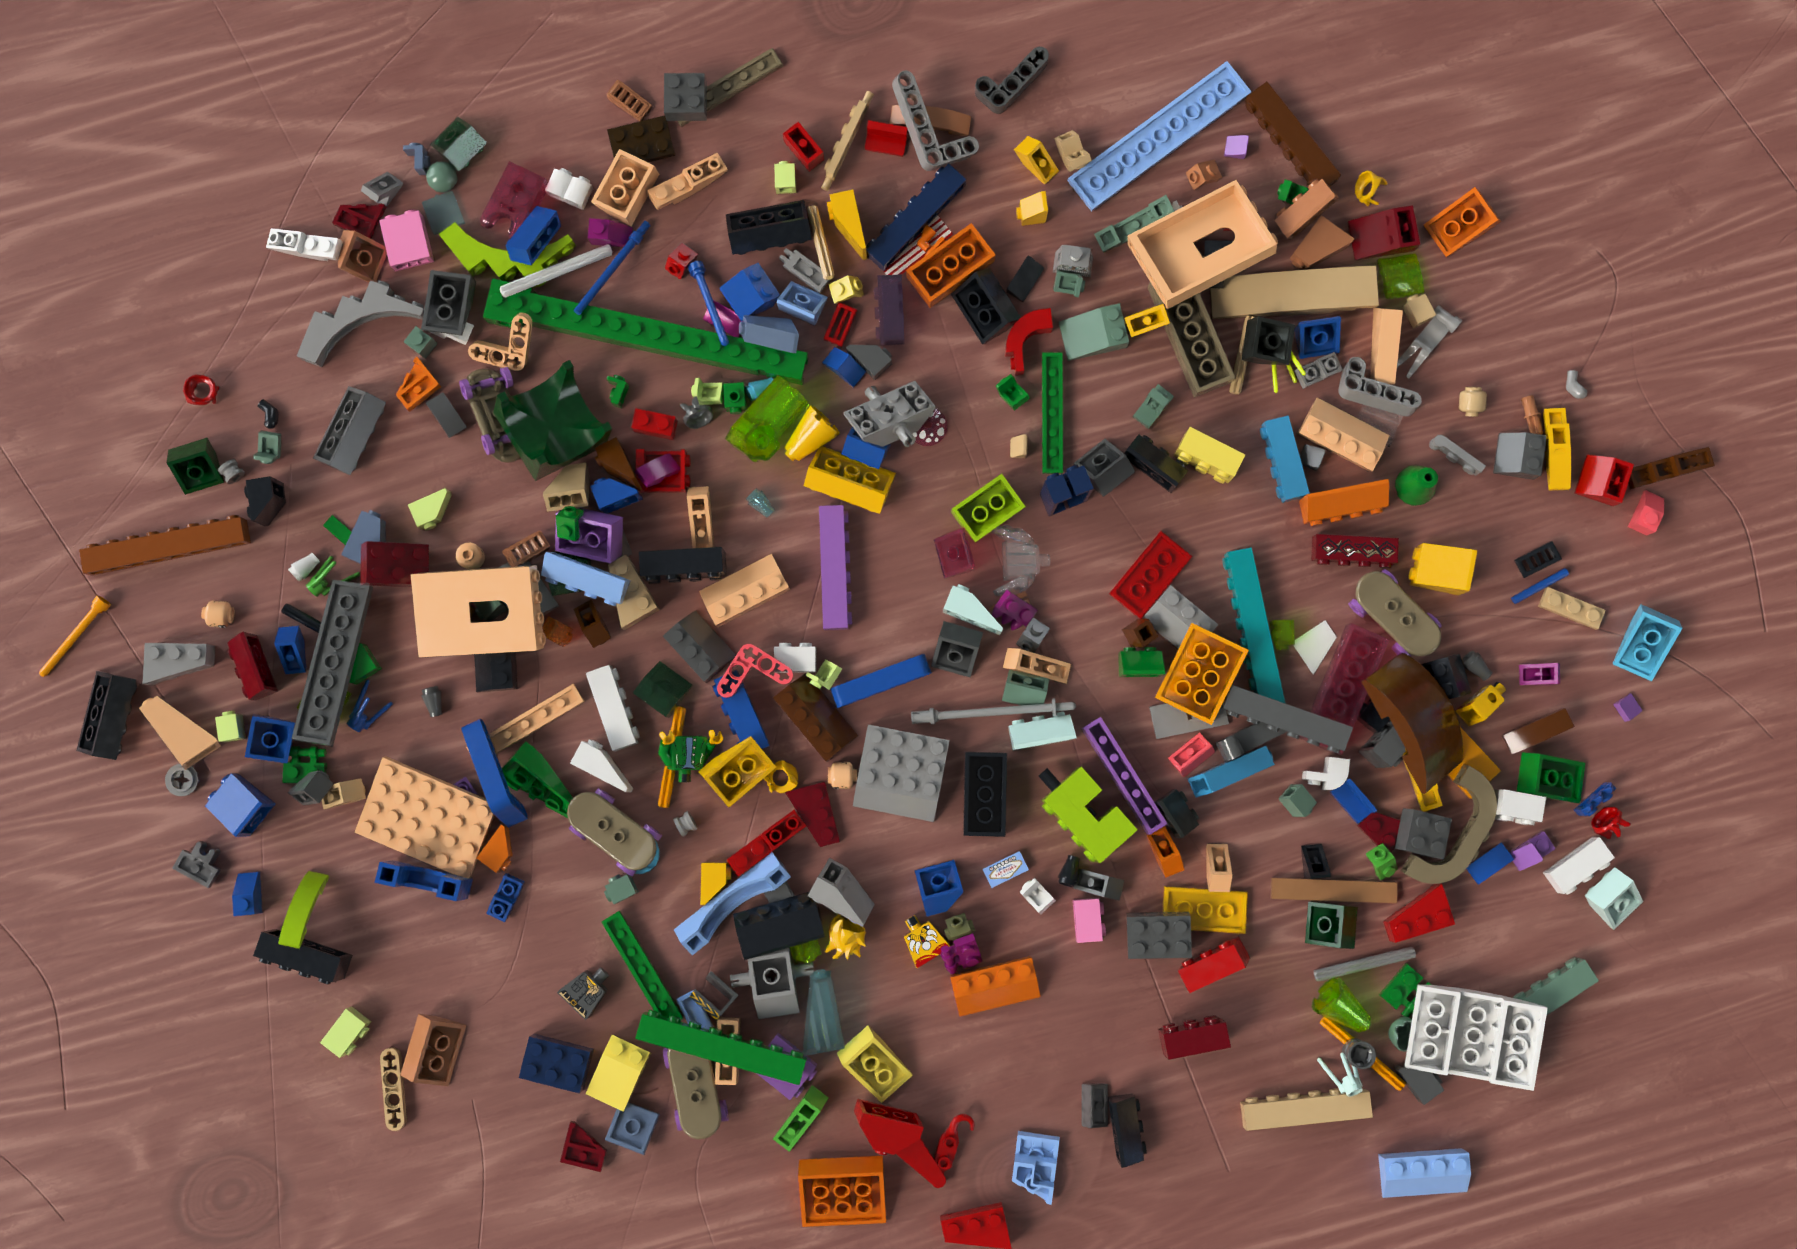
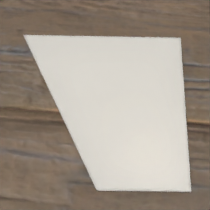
M1325 620L1291 643L1314 675L1337 637Z

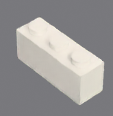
M1591 837L1545 870L1543 874L1557 893H1566L1568 895L1577 889L1576 885L1580 882L1584 883L1594 877L1593 873L1598 869L1601 871L1611 864L1610 861L1615 857L1600 837Z

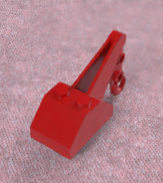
M857 1099L854 1108L858 1123L876 1153L880 1155H887V1153L897 1154L935 1188H942L946 1183L944 1172L951 1168L959 1144L957 1129L961 1121H968L971 1131L975 1127L971 1116L967 1114L955 1116L950 1126L941 1135L935 1157L933 1158L921 1139L924 1127L917 1113Z

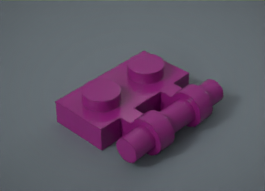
M973 933L953 940L955 944L953 946H943L941 948V958L945 962V968L950 974H955L959 965H962L964 969L983 962Z

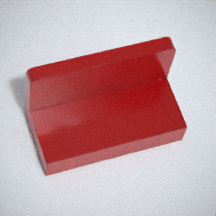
M868 120L865 150L903 157L908 137L907 127Z

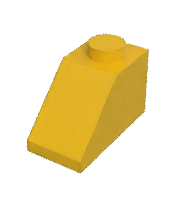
M1027 136L1014 149L1023 165L1043 184H1046L1059 172L1042 142Z
M1041 191L1020 200L1019 207H1016L1017 220L1021 219L1022 226L1046 223L1048 214L1046 191Z
M1164 304L1125 317L1131 337L1170 324Z
M701 863L700 905L707 904L728 884V880H731L732 868L728 867V863Z

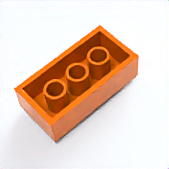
M971 223L906 270V277L928 307L931 308L955 291L975 272L983 270L994 263L996 255Z

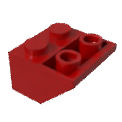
M1586 455L1574 494L1610 506H1616L1623 501L1634 464L1614 457Z

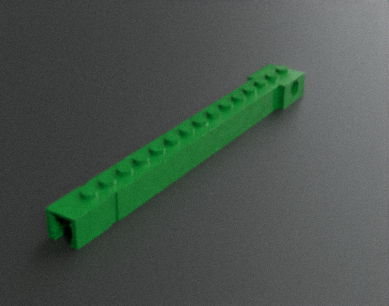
M492 278L483 318L489 324L511 328L513 318L519 313H526L532 319V327L748 374L765 375L767 378L772 377L776 380L803 385V371L809 360L807 352L797 350L796 353H790L744 342L742 338L727 335L729 344L722 346L715 332L590 305L585 308L581 315H578L573 310L579 303L536 294L532 287L505 298L500 292V287L510 282ZM520 319L518 322L521 323L520 330H522L526 324L523 323V319Z

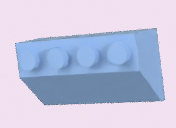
M545 552L541 576L546 577L545 581L555 585L558 582L566 584L565 588L574 592L580 589L585 591V596L596 599L597 596L605 599V603L616 606L617 603H623L631 580L554 552Z
M1462 1148L1378 1154L1383 1198L1468 1191L1471 1177L1469 1152Z

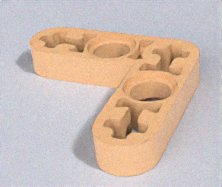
M519 313L513 318L509 348L477 340L469 347V356L479 362L503 368L508 367V369L514 371L522 370L528 362L532 331L531 317L526 313ZM520 319H523V323L526 324L522 328V332H518L521 329V323L518 322ZM516 337L524 340L525 345L523 347L515 343ZM477 347L482 352L481 354H478V351L475 350ZM499 351L503 355V359H495L493 352ZM515 357H518V360L521 361L520 364H516L517 361L514 360Z

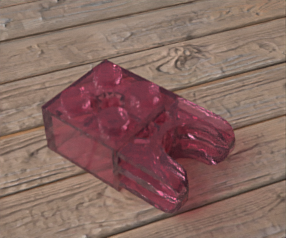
M509 161L480 218L481 226L491 229L499 219L509 218L511 219V225L508 235L511 239L536 206H540L546 194L545 188L548 184L546 178Z

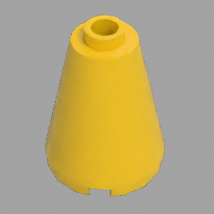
M810 405L785 445L787 450L785 454L792 461L795 459L800 461L836 438L840 431L835 425L831 427L829 419L815 406Z

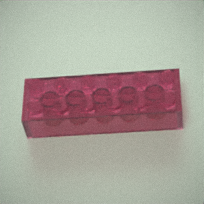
M1352 623L1346 625L1310 712L1354 727L1367 696V691L1361 681L1378 669L1389 639ZM1300 736V737H1299V739H1302V740H1304V741H1306V742H1307V740H1308V738H1306V737H1303V736ZM1320 743L1319 747L1327 750L1328 745ZM1327 750V751L1332 752V753H1334V754H1336V755H1339L1338 753H1335V752H1333V751Z

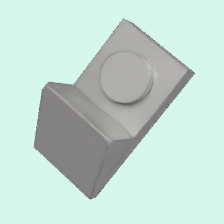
M386 172L363 184L361 192L370 199L387 207L403 186V182L389 172Z

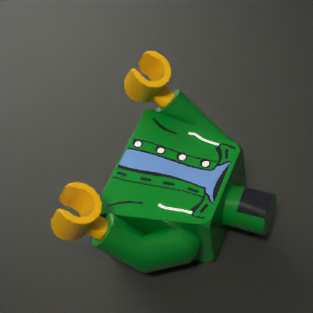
M669 730L667 736L664 732H660L659 735L662 740L660 741L658 754L669 770H678V782H691V770L703 768L715 746L723 741L721 731L715 736L714 730L709 731L710 738L708 740L705 736H674L671 730Z

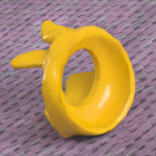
M1369 170L1362 172L1355 185V195L1366 206H1369L1370 203L1379 205V202L1372 200L1371 197L1380 185H1387L1388 183L1383 177H1379ZM1369 183L1372 184L1371 191L1364 196L1363 191Z
M785 760L776 762L774 764L776 768L763 778L767 782L771 793L774 790L778 793H785L793 790L798 784L796 768L792 764L785 762ZM779 769L784 770L788 776V782L784 786H778L773 780L774 772Z

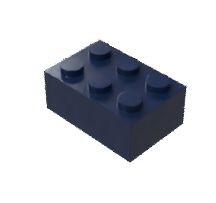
M532 1034L528 1039L518 1078L580 1094L585 1087L594 1049Z

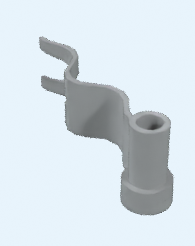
M1438 305L1434 310L1436 316L1399 358L1397 368L1421 347L1422 350L1406 375L1409 379L1448 331L1453 333L1463 320L1457 316H1452Z

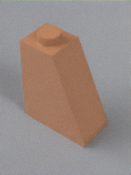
M1321 215L1292 254L1290 260L1295 267L1308 270L1348 248L1354 238Z

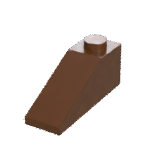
M617 437L595 447L598 455L595 459L600 468L604 467L608 474L635 488L637 491L642 490Z

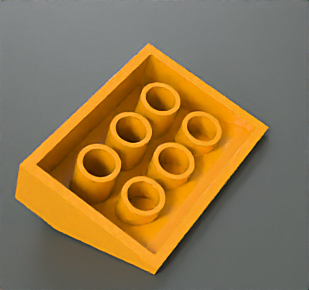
M1191 623L1155 698L1212 725L1249 650Z

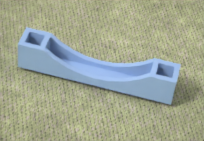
M771 852L674 929L680 943L691 955H694L709 943L720 923L736 907L756 895L776 890L791 878L782 862Z

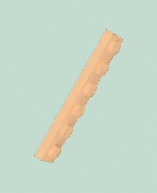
M575 684L568 686L491 732L489 735L496 754L584 703L585 701Z

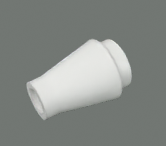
M311 553L291 564L288 570L298 581L305 580L320 561Z

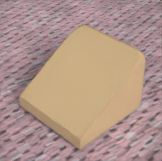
M1023 434L1011 438L1010 457L1025 458L1027 456V436Z

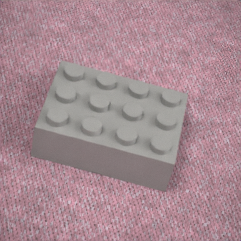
M868 724L853 806L934 822L950 740Z

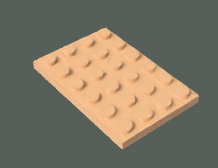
M384 756L382 757L355 833L453 875L471 878L478 860L476 858L481 852L494 814L490 810L486 798Z

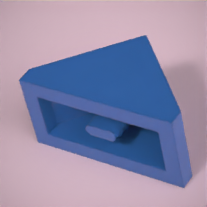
M836 347L832 349L822 362V364L853 388L866 373L850 354Z

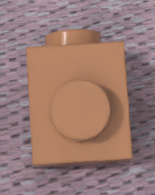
M1215 160L1197 163L1186 172L1193 190L1198 189L1203 184L1217 182L1222 178Z

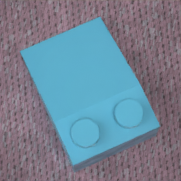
M1640 604L1630 621L1613 665L1652 681L1683 629L1680 621Z

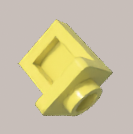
M847 275L828 284L835 304L844 302L852 297L864 296L862 291L863 285L858 277Z

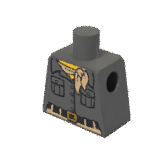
M602 967L593 975L586 970L562 987L557 993L586 1020L592 1015L608 991L602 983L609 977V974Z

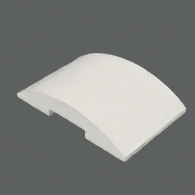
M1418 984L1404 1068L1442 1075L1453 1074L1486 1080L1492 1084L1534 1091L1548 1008L1528 1001L1487 992Z

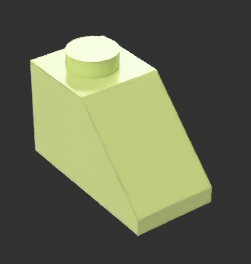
M444 488L408 504L418 528L430 530L436 527V523L441 522L452 496L449 490Z

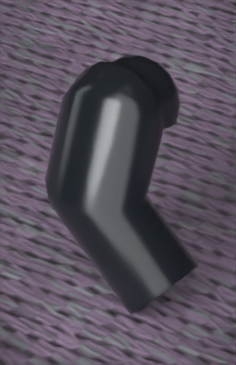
M262 399L257 407L265 412V427L273 429L278 424L279 412L274 406Z

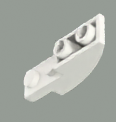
M271 228L266 248L299 257L328 261V259H339L343 241L338 238L306 235L303 232Z

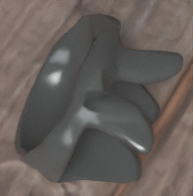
M697 396L692 399V406L684 403L680 404L681 408L686 411L683 422L691 429L701 428L713 419L712 408L707 405H699Z

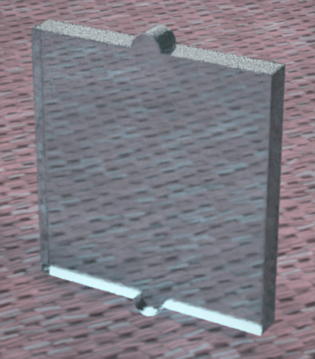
M453 191L442 195L436 194L434 198L421 202L434 235L441 233L454 222L458 226L465 224Z

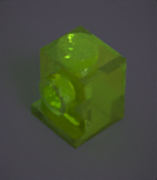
M1294 620L1270 621V626H1274V629H1271L1272 642L1274 641L1276 650H1289V646L1295 645Z
M818 939L790 947L795 963L801 961L809 963L816 960V957L822 954Z

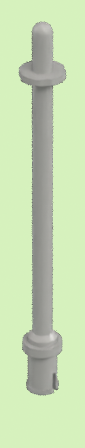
M1052 698V703L940 712L930 708L926 711H911L912 724L931 723L932 725L938 722V720L1039 712H1052L1053 716H1057V711L1074 710L1076 704L1074 702L1056 703V699Z

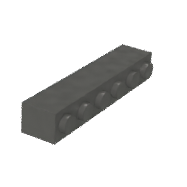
M1231 685L1224 705V709L1228 710V715L1239 718V715L1248 717L1246 721L1259 725V722L1268 724L1266 728L1279 732V729L1288 731L1287 736L1299 739L1300 736L1308 738L1307 743L1318 747L1320 743L1328 745L1327 750L1338 754L1340 750L1345 751L1353 729L1351 726Z

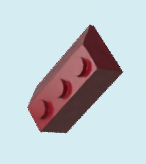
M243 631L227 642L229 646L228 654L235 662V673L243 683L242 692L246 698L256 701L278 692L257 635Z

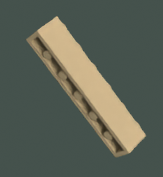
M1339 1088L1329 1089V1093H1321L1320 1090L1309 1091L1308 1095L1288 1093V1097L1279 1098V1095L1266 1096L1267 1099L1258 1100V1097H1248L1246 1101L1240 1102L1243 1128L1246 1131L1373 1118L1370 1092L1366 1089L1351 1097H1348L1346 1092L1341 1094Z

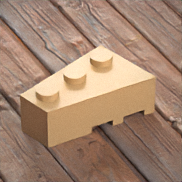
M624 555L608 565L610 573L631 580L623 603L616 604L620 625L623 630L630 628L660 610L630 557Z

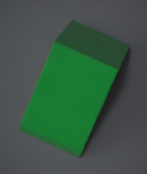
M359 643L349 683L358 685L382 669L365 644Z

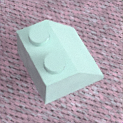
M1615 867L1610 872H1607L1602 880L1591 887L1585 895L1589 905L1613 930L1643 903L1634 881Z

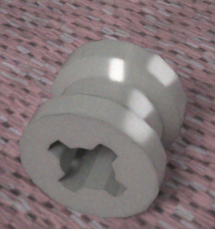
M235 459L226 461L218 468L219 473L226 477L225 481L228 484L239 481L245 475L243 469L238 467V462Z
M686 811L682 817L673 819L683 837L687 835L688 831L698 829L689 811Z

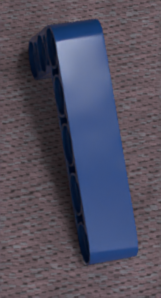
M480 718L463 726L461 730L492 813L507 827H512L527 820L528 815L523 804L509 790L483 720Z

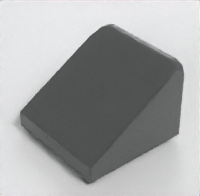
M1305 444L1300 455L1302 465L1315 471L1318 470L1326 450Z
M787 881L776 890L764 892L769 903L795 896Z

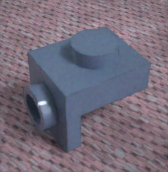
M419 143L403 145V151L407 156H415L414 169L419 175H426L431 162L424 146Z

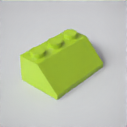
M1000 474L953 507L951 513L962 529L976 543L1026 506L1003 474Z

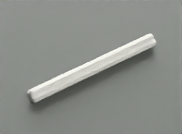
M609 244L598 247L502 285L500 292L506 298L609 257L613 253L612 248Z

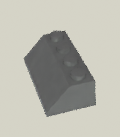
M348 386L313 459L351 475L357 467V461L361 453L366 449V442L369 436L375 431V424L383 414L386 402L368 392Z

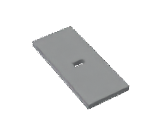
M1224 701L1212 725L1192 715V719L1188 720L1186 712L1167 703L1149 707L1156 739L1229 724L1227 712L1224 709Z

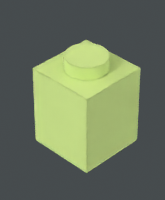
M781 161L779 164H774L776 194L796 193L795 163Z
M235 711L222 712V716L215 717L219 742L246 739L243 715L235 714Z

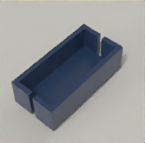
M1074 465L1067 468V472L1059 475L1057 472L1047 477L1040 492V497L1049 517L1066 510L1063 503L1065 500L1069 508L1088 500L1094 488L1084 465L1081 467Z

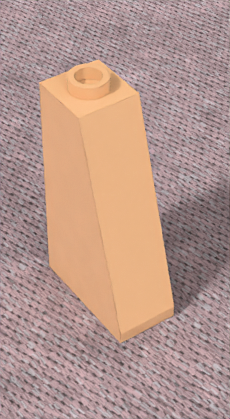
M1373 308L1370 379L1387 384H1395L1403 310Z
M158 696L148 698L139 707L185 770L221 747L214 736Z

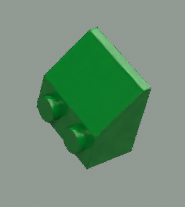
M1126 647L1124 651L1118 653L1119 677H1161L1165 675L1162 651H1157L1156 647H1145L1144 651H1136L1135 647Z

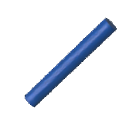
M1564 568L1512 596V602L1517 604L1569 575L1568 570Z

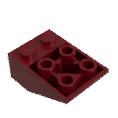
M1413 205L1392 208L1348 221L1350 236L1354 238L1351 244L1355 261L1414 252L1420 245Z

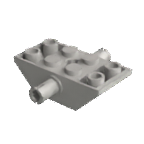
M913 381L884 395H881L875 386H871L872 390L868 387L865 390V395L870 401L843 412L846 419L863 441L883 447L900 439L905 447H909L907 441L911 446L915 443L916 438L912 433L919 431L935 410V405L917 382Z
M789 947L748 959L749 970L747 973L730 975V981L739 980L731 983L732 988L746 985L752 987L758 1019L800 1013L795 983L796 977L815 975L814 969L805 970L813 968V962L794 965ZM770 970L777 973L775 980L767 976Z

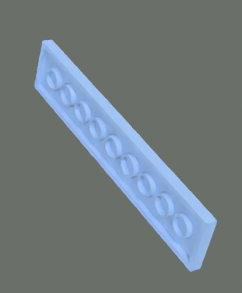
M1226 61L1089 162L1085 167L1070 176L1067 181L1092 212L1247 98L1251 90L1228 61Z

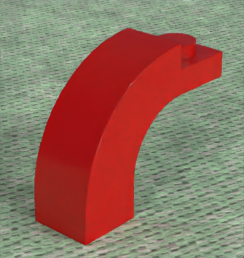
M1051 308L1029 312L1022 316L1011 328L1006 342L1005 357L1013 356V358H1010L1011 370H1015V376L1024 374L1022 346L1025 341L1033 335L1052 332Z

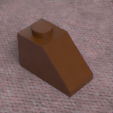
M592 600L573 609L583 634L593 648L611 639L608 628Z

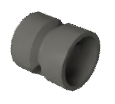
M1352 1038L1345 1042L1342 1047V1052L1345 1054L1348 1064L1358 1069L1370 1068L1376 1060V1052L1373 1046L1361 1039Z

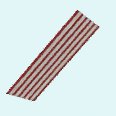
M938 215L928 225L936 232V235L928 242L931 246L941 236L946 240L953 235ZM922 232L883 271L892 282L925 257L927 252L917 245Z

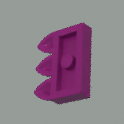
M1006 590L993 608L992 616L994 618L1002 616V624L1012 621L1011 630H1016L1023 625L1027 626L1038 610L1017 595Z

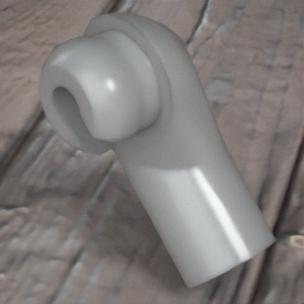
M1567 371L1566 390L1577 399L1585 398L1587 390L1577 382L1578 371Z

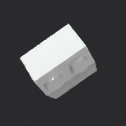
M588 740V742L581 741L570 764L624 792H632L633 787L607 751L602 749L603 745L594 740Z

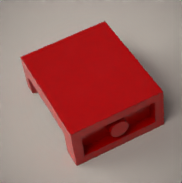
M636 449V469L666 454H670L681 468L678 474L665 477L661 483L646 487L636 475L642 487V490L638 492L687 493V487L691 485L690 475H687V467L691 466V457L687 455V451L685 449H681V451H645L644 449Z

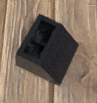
M271 476L246 480L244 492L249 502L247 507L248 517L251 521L262 526H269L286 504L284 483Z
M1460 653L1421 664L1439 683L1448 699L1472 693Z

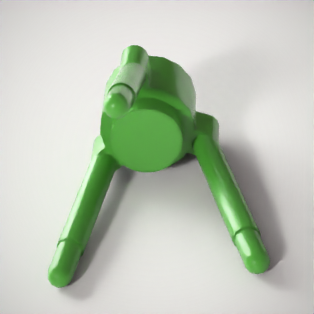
M332 556L326 560L318 572L310 579L311 581L306 584L307 589L316 597L321 593L325 596L330 591L331 586L326 587L328 582L324 577L336 564V561H333L329 565L333 559ZM357 572L341 581L349 582L358 577L360 573Z

